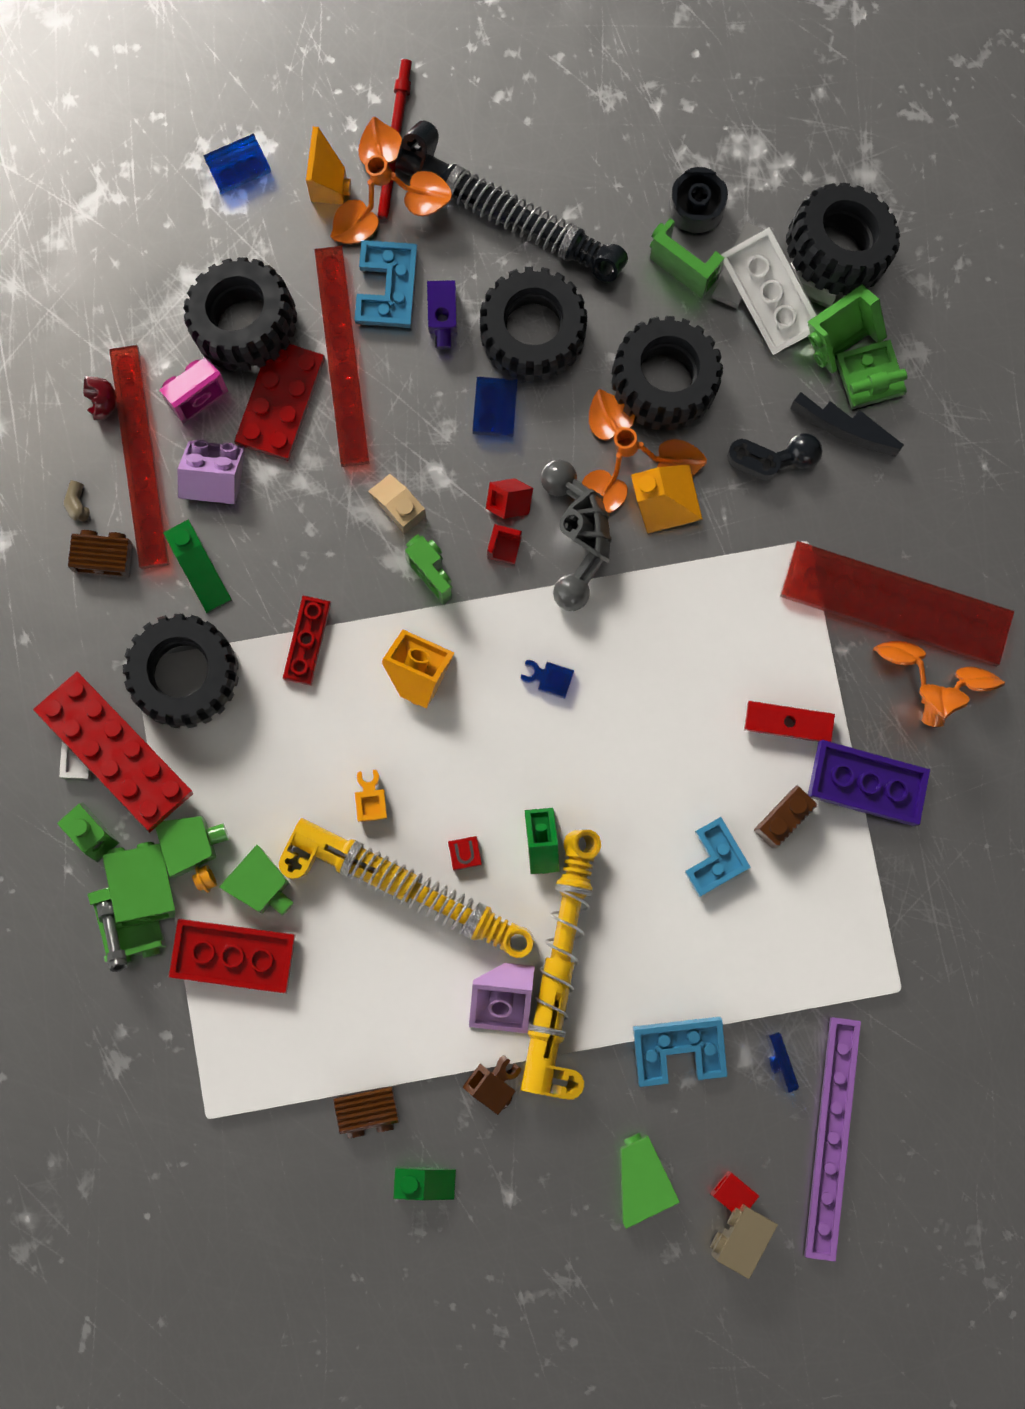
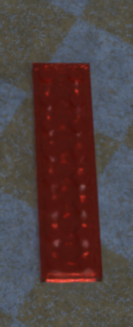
M799 541L795 543L779 596L996 667L1000 665L1014 615L1013 610Z

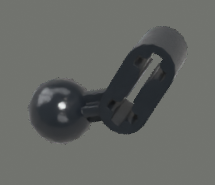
M802 433L797 434L789 441L787 449L777 453L749 440L737 439L731 444L727 457L730 465L759 479L770 480L775 477L780 469L790 465L802 469L812 468L820 461L823 450L818 438L812 434ZM740 448L746 450V456H743L740 460L736 458L737 452ZM766 459L771 461L770 466L772 468H769L768 471L762 469V463Z

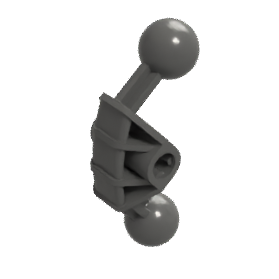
M554 460L549 462L542 470V486L551 495L564 496L568 494L576 500L561 517L560 530L567 537L589 551L576 572L561 577L553 589L554 600L560 608L567 611H576L584 607L589 600L590 589L588 583L603 561L607 563L610 561L609 554L612 537L610 536L608 522L609 513L606 512L603 496L577 480L576 470L569 462Z

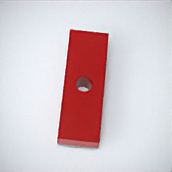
M302 596L283 680L312 686L331 601ZM310 636L312 640L310 643L304 644L302 643L303 637Z
M748 701L744 731L816 742L821 740L831 742L835 714ZM784 719H791L793 727H787Z

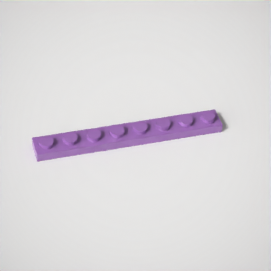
M830 1017L804 1254L806 1258L836 1262L861 1021Z

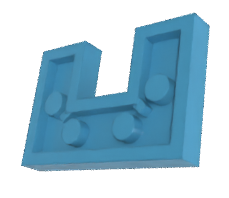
M361 240L360 271L386 272L387 275L385 295L357 294L355 324L411 328L417 244Z
M721 1016L633 1026L639 1087L669 1084L666 1055L694 1052L696 1077L698 1080L727 1077Z

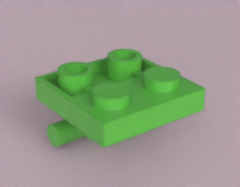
M890 339L836 354V363L851 410L906 394L907 389L904 380L908 379L905 369L900 370Z

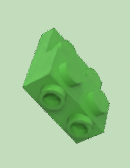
M418 534L406 544L408 547L405 549L407 563L438 600L445 605L452 599L451 589L453 587L450 584L452 582L442 568L441 560L443 558L440 555L442 551L432 539L428 542L423 536Z

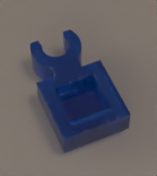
M526 660L525 666L531 667L534 670V674L532 676L521 674V681L524 683L540 682L538 691L563 699L566 698L574 670L550 662L546 663L545 669H541L535 661Z

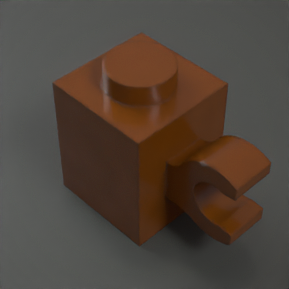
M504 1055L499 1058L492 1072L482 1064H479L463 1086L470 1095L497 1115L508 1107L512 1101V1096L516 1092L505 1081L515 1079L521 1072V1068L516 1064L506 1071V1066L511 1060Z

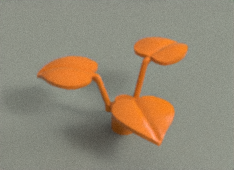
M372 117L366 126L358 149L359 158L365 165L366 172L370 177L367 181L369 185V204L366 207L363 201L353 199L344 202L337 209L330 237L339 243H361V240H368L376 232L379 219L376 214L371 212L374 207V185L384 186L391 180L395 181L401 188L408 191L404 197L407 209L412 214L422 217L436 213L452 199L449 185L444 179L433 172H416L411 177L410 186L406 185L392 172L388 163H393L397 160L402 137L394 128L383 123L377 117Z
M598 389L590 405L589 425L592 433L600 440L606 441L614 437L617 450L616 463L612 476L605 470H595L584 477L582 484L603 496L606 512L612 513L625 502L628 487L625 482L617 479L621 460L623 457L633 456L638 449L642 450L653 461L659 462L657 467L690 465L692 477L706 465L707 459L697 447L679 439H670L662 442L659 446V456L653 454L644 446L643 442H638L636 432L631 429L635 421V415L632 414L629 417L623 411L624 403L618 404L615 395Z
M906 641L884 642L873 648V651H877L881 657L889 662L898 665L916 664L919 667L921 681L919 693L922 696L921 703L925 704L922 722L928 726H944L948 716L969 704L970 698L959 690L961 687L967 686L974 691H991L1005 685V681L998 676L978 667L958 669L955 676L959 681L954 688L926 684L924 662L921 660L926 657V652L922 648Z

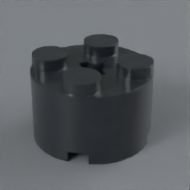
M694 167L688 169L676 179L669 202L670 214L675 221L676 227L692 233H703L716 228L723 217L728 199L727 186L716 175V172L705 167Z

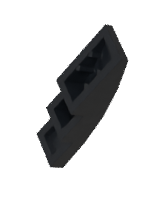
M802 392L794 399L790 409L813 425L839 439L867 450L896 457L904 446L903 443L860 410L852 418L831 401L822 409Z

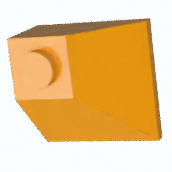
M313 126L306 174L311 202L342 205L345 195H350L351 179L347 178L344 165L319 127Z
M690 465L657 467L631 474L637 503L647 534L703 520Z
M402 629L384 656L382 664L400 697L427 709L443 680L454 652Z

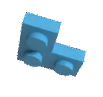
M721 817L695 831L709 858L686 870L685 874L699 897L751 868Z

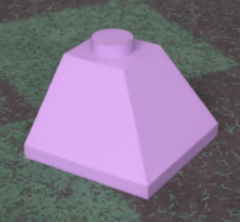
M504 963L474 979L469 1027L528 1033L535 966Z

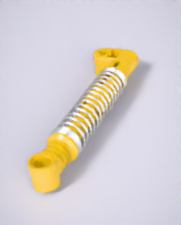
M301 818L297 823L280 857L279 869L288 878L295 879L307 875L316 858L334 866L336 872L343 874V876L348 877L350 875V879L354 876L359 879L358 883H361V881L366 882L367 888L372 885L376 887L375 892L380 889L384 891V896L388 893L392 895V900L395 898L400 899V904L407 903L411 898L409 909L412 908L415 901L419 902L420 905L417 913L421 911L424 905L429 907L425 915L426 917L429 916L432 909L437 911L434 921H437L441 914L445 915L442 923L443 926L446 925L449 918L453 919L451 930L455 928L458 922L461 923L462 926L459 933L462 934L464 932V936L469 937V939L474 941L480 939L483 941L485 937L487 938L486 943L489 944L493 941L494 947L497 944L501 945L500 950L515 958L525 957L533 948L534 937L531 931L513 922L511 925H508L509 920L505 919L502 922L501 916L497 919L494 918L496 914L492 912L491 907L484 905V903L479 902L473 910V898H470L463 905L465 894L460 895L457 901H455L456 889L447 897V885L440 892H438L439 881L429 888L431 877H428L421 884L423 879L422 872L416 875L414 874V868L408 871L405 864L400 867L397 860L390 862L389 856L382 858L380 851L374 854L371 847L367 850L364 849V844L358 842V840H346L304 818ZM293 846L311 854L309 859L300 857L298 863L302 867L294 869V871L292 870L293 864L289 861L290 859L297 858L299 854L292 851ZM331 846L347 855L346 857L329 850L328 847ZM360 863H365V867L361 866ZM371 866L374 868V870L371 871L368 868ZM516 934L523 935L527 940L526 948L523 950L513 948L511 945L512 936Z

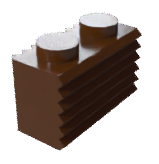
M81 530L80 534L72 533L68 557V568L72 572L129 577L133 543L130 539L126 538L125 534L110 532L108 537L97 536L98 532L92 530Z
M796 785L757 825L754 831L771 848H777L813 812V809L817 807V803Z
M393 1086L333 1099L339 1133H347L348 1139L364 1136L365 1129L376 1127L377 1133L393 1130L394 1123L400 1122Z

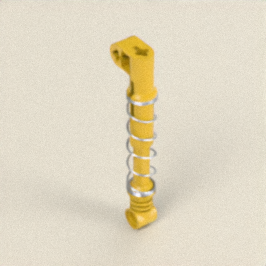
M574 830L569 832L564 839L565 856L569 858L564 860V864H567V867H563V871L566 873L561 875V878L556 881L555 890L560 892L562 900L560 910L550 913L551 917L558 921L555 937L544 941L546 945L552 948L551 958L546 957L544 966L539 968L543 974L539 993L534 996L537 1000L534 1021L528 1025L527 1034L530 1037L520 1089L521 1091L567 1100L579 1097L584 1089V1080L579 1072L555 1065L559 1044L564 1041L566 1033L562 1031L564 1020L569 1018L565 1012L569 993L574 990L571 985L574 966L579 963V960L572 955L574 939L584 936V932L577 927L579 913L590 908L588 903L582 899L592 896L593 887L590 884L591 879H588L587 876L592 874L589 869H593V865L590 862H594L595 856L601 849L600 837L592 830ZM581 837H583L586 842V847L583 852L579 848V840ZM581 902L584 903L587 907L584 909H580ZM576 930L581 933L580 936H575ZM571 958L576 960V963L570 962ZM553 1078L568 1081L567 1086L552 1084Z

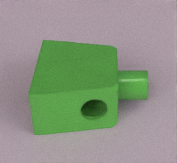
M83 802L75 806L57 823L79 849L96 862H99L103 858L102 855L108 854L109 850L114 849L119 844L118 840ZM102 842V844H101L99 847H97L96 849H94V847H95L98 843Z
M202 816L163 821L155 828L169 877L178 878L194 870L196 866L200 867L215 859L216 853L213 845L229 840L224 823L208 828L207 822Z
M258 845L250 851L219 886L225 892L262 914L269 906H272L283 916L294 903L282 892L290 882Z

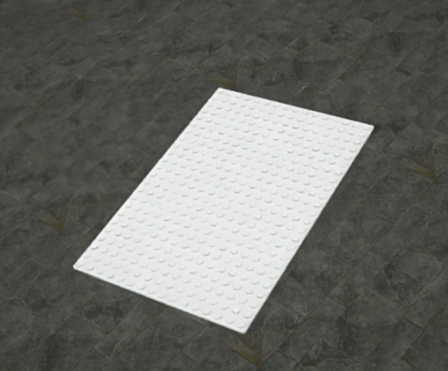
M807 541L592 578L588 583L590 589L589 600L584 607L576 611H567L557 605L553 597L555 586L553 585L327 625L312 686L283 680L294 631L231 642L229 644L235 652L234 656L238 662L237 676L239 679L238 685L233 688L235 695L231 702L227 701L224 707L226 709L220 715L218 713L214 714L211 717L212 721L206 724L200 722L197 723V727L187 728L186 726H180L179 729L172 728L167 724L162 725L142 711L147 744L194 793L164 821L202 816L205 818L208 828L224 823L229 838L227 841L214 844L216 858L199 867L208 865L216 878L217 886L211 888L209 893L205 892L204 889L199 891L192 879V875L196 874L195 869L178 878L169 877L168 874L175 907L174 918L176 927L178 919L296 935L287 994L184 980L206 1117L209 1119L475 1071L479 1064L486 1068L496 1067L497 1061L503 1055L511 1060L509 1064L526 1061L530 1037L527 1033L469 1027L473 980L504 963L535 966L529 1023L534 1021L537 1000L534 996L539 993L543 974L539 968L544 966L546 957L551 958L552 948L546 945L544 941L555 937L558 921L552 918L550 913L560 910L562 895L559 891L555 890L556 881L561 878V875L566 873L563 871V867H567V864H564V860L569 858L565 856L564 839L569 832L574 830H592L596 832L601 840V849L595 856L594 862H590L593 865V869H589L592 874L587 876L588 879H591L590 884L593 887L592 896L582 899L588 903L590 908L579 913L577 927L584 932V936L574 939L572 955L579 960V963L574 966L571 985L574 990L569 993L565 1012L569 1018L564 1020L562 1031L566 1033L564 1041L559 1044L557 1055L634 1041L633 1026L720 1016L723 1025L898 993L901 990V982L866 813L813 799L817 803V807L813 809V812L797 826V829L779 847L771 848L754 831L757 825L796 785L808 794L818 742L744 731L748 701L833 713L835 718L831 742L852 748L810 544ZM402 629L454 652L452 661L427 709L400 697L382 664L384 656ZM305 636V637H303L302 643H304V644L310 643L311 640H312V637H310V636ZM198 649L164 654L155 670V680L158 687L165 694L175 698L185 697L194 693L202 686L207 677L208 664L206 658ZM784 719L787 727H793L791 719ZM373 770H377L379 783L376 786V790L384 789L387 819L358 823L355 792H363V787L357 781V773L361 771L363 780L371 782L374 777ZM553 808L560 872L530 874L524 810ZM721 817L751 868L699 897L685 874L686 870L709 858L695 831ZM301 818H304L346 840H358V842L364 844V849L367 850L371 847L374 854L380 851L382 858L389 856L390 862L397 860L398 866L401 867L405 864L408 871L414 868V874L416 875L422 872L423 879L421 884L428 877H431L429 888L439 881L438 892H440L447 885V897L456 889L455 901H457L460 895L465 894L463 905L470 898H473V910L479 902L484 903V905L491 907L492 912L496 914L494 918L497 919L501 916L502 922L507 919L509 920L508 925H511L513 922L531 931L534 937V945L530 953L525 957H512L499 949L501 945L497 944L494 947L493 941L489 944L486 943L487 938L485 937L483 941L480 939L474 941L464 936V932L460 934L461 923L458 922L455 928L451 930L453 919L449 918L446 925L443 926L442 923L445 915L441 914L438 920L434 921L437 911L432 909L429 916L426 917L425 915L429 907L424 905L421 911L417 913L420 905L419 902L415 901L412 908L409 909L411 898L407 903L400 904V899L395 898L392 900V895L387 893L384 896V891L380 889L375 892L376 887L370 885L367 888L366 882L361 881V883H358L359 879L354 876L352 879H350V875L348 877L343 876V874L336 872L334 866L316 858L307 875L295 879L286 877L290 883L282 892L294 903L283 916L272 906H269L262 914L225 892L219 886L256 845L266 852L279 869L280 857L297 823ZM477 836L482 866L453 871L448 841ZM581 837L579 840V848L583 852L586 847V842L584 838ZM293 846L292 851L299 855L297 858L290 859L289 861L293 864V871L302 867L298 863L300 857L309 859L311 854ZM331 846L328 847L329 850L346 857L347 855ZM360 863L361 866L365 867V863ZM371 866L368 868L371 871L374 870V868ZM581 902L580 909L586 908L587 906ZM576 930L575 936H580L581 933ZM516 934L511 938V945L516 950H523L527 946V940L523 935ZM571 958L570 962L576 963V960Z

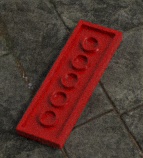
M78 671L33 709L43 722L149 833L194 794Z

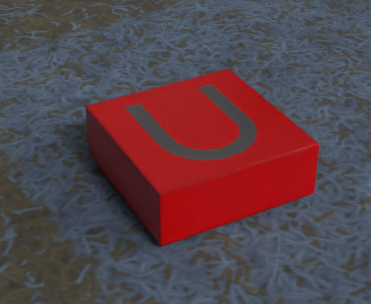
M477 836L448 841L453 871L482 866Z

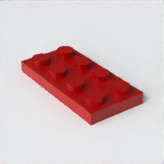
M289 344L286 350L281 349L278 352L280 356L274 361L269 359L265 362L266 366L260 368L234 440L236 445L286 461L290 459L325 360L323 354Z
M178 919L169 978L287 994L296 935Z

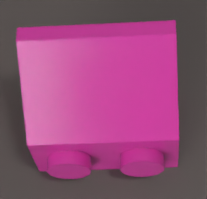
M205 357L200 361L195 360L186 367L185 372L178 377L173 376L166 380L162 385L163 388L159 390L164 400L183 424L229 392L220 372Z

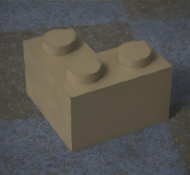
M742 1204L740 1209L735 1208L727 1222V1224L731 1225L729 1230L725 1228L723 1233L717 1232L710 1248L713 1249L711 1255L716 1261L750 1279L778 1224Z

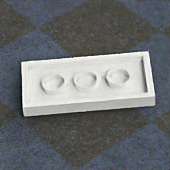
M771 226L721 254L725 258L723 262L773 355L810 334L807 322L817 316V313Z

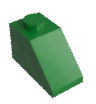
M554 809L524 810L530 874L560 872Z
M396 1166L393 1199L422 1201L454 1200L456 1169Z

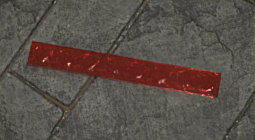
M342 246L314 249L341 467L370 464Z
M133 345L109 349L139 567L146 569L169 565L166 538L163 534L165 530L139 347Z

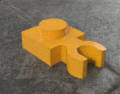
M373 770L374 777L371 782L363 780L361 771L357 773V781L363 787V792H355L358 823L387 819L384 789L376 790V786L379 783L377 770Z

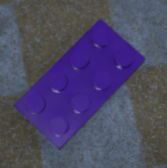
M821 740L817 746L808 795L812 799L916 827L921 822L930 769Z

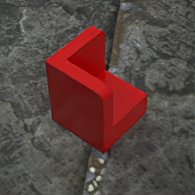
M515 478L490 482L486 509L503 519L528 515L533 488Z
M494 524L487 549V559L515 566L522 540V531Z
M730 1171L725 1174L710 1193L731 1212L735 1208L740 1209L742 1204L751 1208L759 1198L756 1192Z

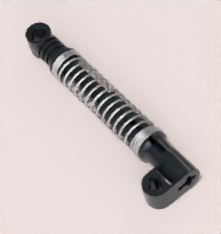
M425 120L419 121L403 137L395 168L411 177L420 171H429L439 175L449 185L452 192L451 200L453 198L456 199L457 205L462 202L465 204V209L471 207L473 208V213L476 211L481 212L480 217L487 215L488 221L495 219L496 225L504 224V229H507L510 223L513 224L512 233H515L518 227L521 228L520 237H523L526 231L529 232L527 241H530L533 235L537 236L535 245H538L541 239L545 241L543 249H546L549 243L552 244L551 254L558 247V257L566 261H577L579 259L580 264L583 265L585 263V266L588 268L592 266L593 274L600 281H614L627 264L628 256L621 246L617 244H603L601 246L599 241L594 243L595 239H589L585 231L575 224L569 223L565 226V219L557 222V215L549 218V211L542 213L540 206L534 209L532 202L526 205L524 198L518 201L517 194L510 196L509 190L502 192L501 186L495 188L493 182L487 184L486 178L479 180L478 174L471 176L470 170H466L457 164L449 165L434 157L439 134L432 123Z

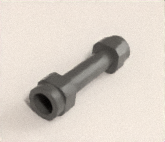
M103 901L96 906L99 922L103 923L108 944V966L110 971L118 972L127 968V958L125 950H121L112 902Z

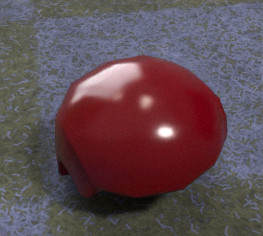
M84 377L83 394L93 403V406L88 408L87 411L94 415V420L108 418L116 405V394L112 384L103 378Z

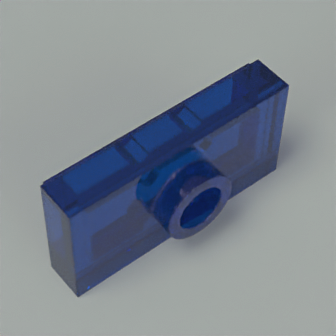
M774 1032L766 1035L772 1056L768 1057L773 1073H779L785 1092L790 1093L799 1090V1085L781 1033Z

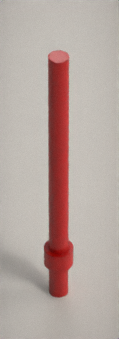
M408 59L401 60L399 77L395 80L394 85L396 97L391 127L400 136L406 98L410 95L411 90L409 78L412 61ZM396 161L388 163L392 172L395 173ZM393 180L381 187L377 217L380 220L388 219Z

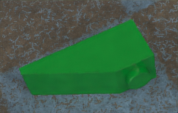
M189 519L163 532L206 613L232 601Z

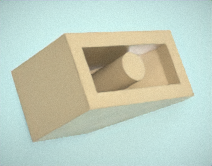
M391 474L368 491L404 535L426 518L425 508L408 488Z

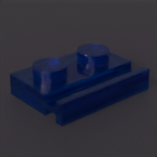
M254 133L203 155L220 194L271 173L270 166Z
M477 377L473 434L507 435L513 437L517 379L505 380L504 378Z

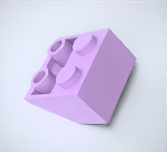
M189 440L177 468L178 498L235 504L240 490L245 447L236 446L233 443L217 444L208 443L205 440Z

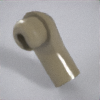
M70 480L64 498V507L70 518L75 521L78 519L84 522L90 515L89 508L83 507L79 500L84 484Z

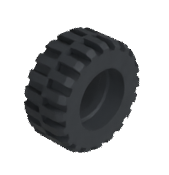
M832 183L813 190L802 202L786 234V243L789 245L787 252L789 258L794 259L792 264L796 271L800 270L803 273L802 278L807 282L810 280L816 284L815 288L819 290L827 289L830 294L838 295L839 292L847 295L862 284L867 289L875 286L896 257L900 246V230L898 226H895L897 220L894 214H890L888 211L889 206L884 201L880 202L877 199L878 195L872 191L868 193L864 191V187L859 185L851 187L850 183H840L838 186ZM833 227L847 232L857 241L861 251H850L838 246L829 238L824 228Z
M238 257L237 261H232L231 258L222 260L223 264L218 266L213 264L208 267L209 271L206 274L201 273L195 279L197 284L190 286L187 292L190 299L186 298L184 301L183 309L186 312L184 314V322L200 352L206 359H210L212 364L218 367L224 365L225 369L230 371H236L237 367H240L242 372L251 371V367L256 365L258 368L266 366L265 362L269 359L273 361L280 356L278 352L281 349L286 350L289 346L290 341L288 337H293L296 331L294 325L297 322L296 305L281 275H278L276 270L270 265H264L263 261L252 259L249 262L247 257ZM243 299H256L264 302L259 317L251 325L235 331L218 328L221 315L231 304Z
M533 266L525 267V272L519 273L517 269L510 271L508 279L501 276L495 281V288H489L485 294V302H482L480 309V334L482 346L486 348V355L490 360L496 361V367L499 370H509V376L516 379L519 374L525 375V381H533L534 376H541V380L550 379V373L555 372L558 376L565 371L566 365L571 366L576 361L577 354L581 353L584 339L586 338L587 310L584 309L585 301L582 295L576 294L577 287L572 281L566 284L564 282L565 276L559 272L553 276L548 268L541 267V272L533 271ZM539 304L551 309L557 315L560 321V328L558 334L550 341L539 345H529L519 342L512 337L507 330V319L520 306Z
M658 316L649 318L647 325L645 322H640L635 325L634 331H628L623 338V342L619 345L611 372L613 375L611 380L612 389L616 391L615 398L618 404H625L623 411L629 417L634 414L637 417L636 422L641 425L647 422L652 424L651 429L660 430L661 426H666L668 431L676 430L678 424L685 428L692 425L694 419L699 420L702 418L715 399L722 382L723 365L720 363L722 356L719 349H713L715 345L713 338L710 335L705 337L703 335L704 329L699 325L696 327L689 325L690 320L682 318L681 322L675 321L674 316H666L665 320H660ZM665 355L676 358L689 370L692 384L686 389L676 392L660 390L646 380L641 370V364L653 356Z
M182 613L174 614V618H168L165 615L157 618L158 623L154 625L150 622L143 626L145 631L140 636L135 634L131 641L134 645L131 649L127 648L124 656L127 659V664L123 665V674L126 676L124 683L126 690L132 696L131 699L154 721L162 725L167 724L172 728L180 729V726L193 728L197 727V723L203 722L206 724L212 721L211 717L214 714L218 713L220 715L226 709L224 705L227 701L231 702L235 695L233 688L238 685V662L231 645L213 624L208 621H202L198 616L191 615L190 617H185ZM179 646H192L202 652L208 664L207 677L202 686L194 693L185 697H171L162 692L156 683V666L161 657L169 650Z

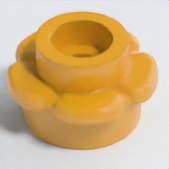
M208 865L201 868L195 867L196 874L192 875L195 886L199 891L204 889L205 892L209 893L211 888L217 886L212 870Z

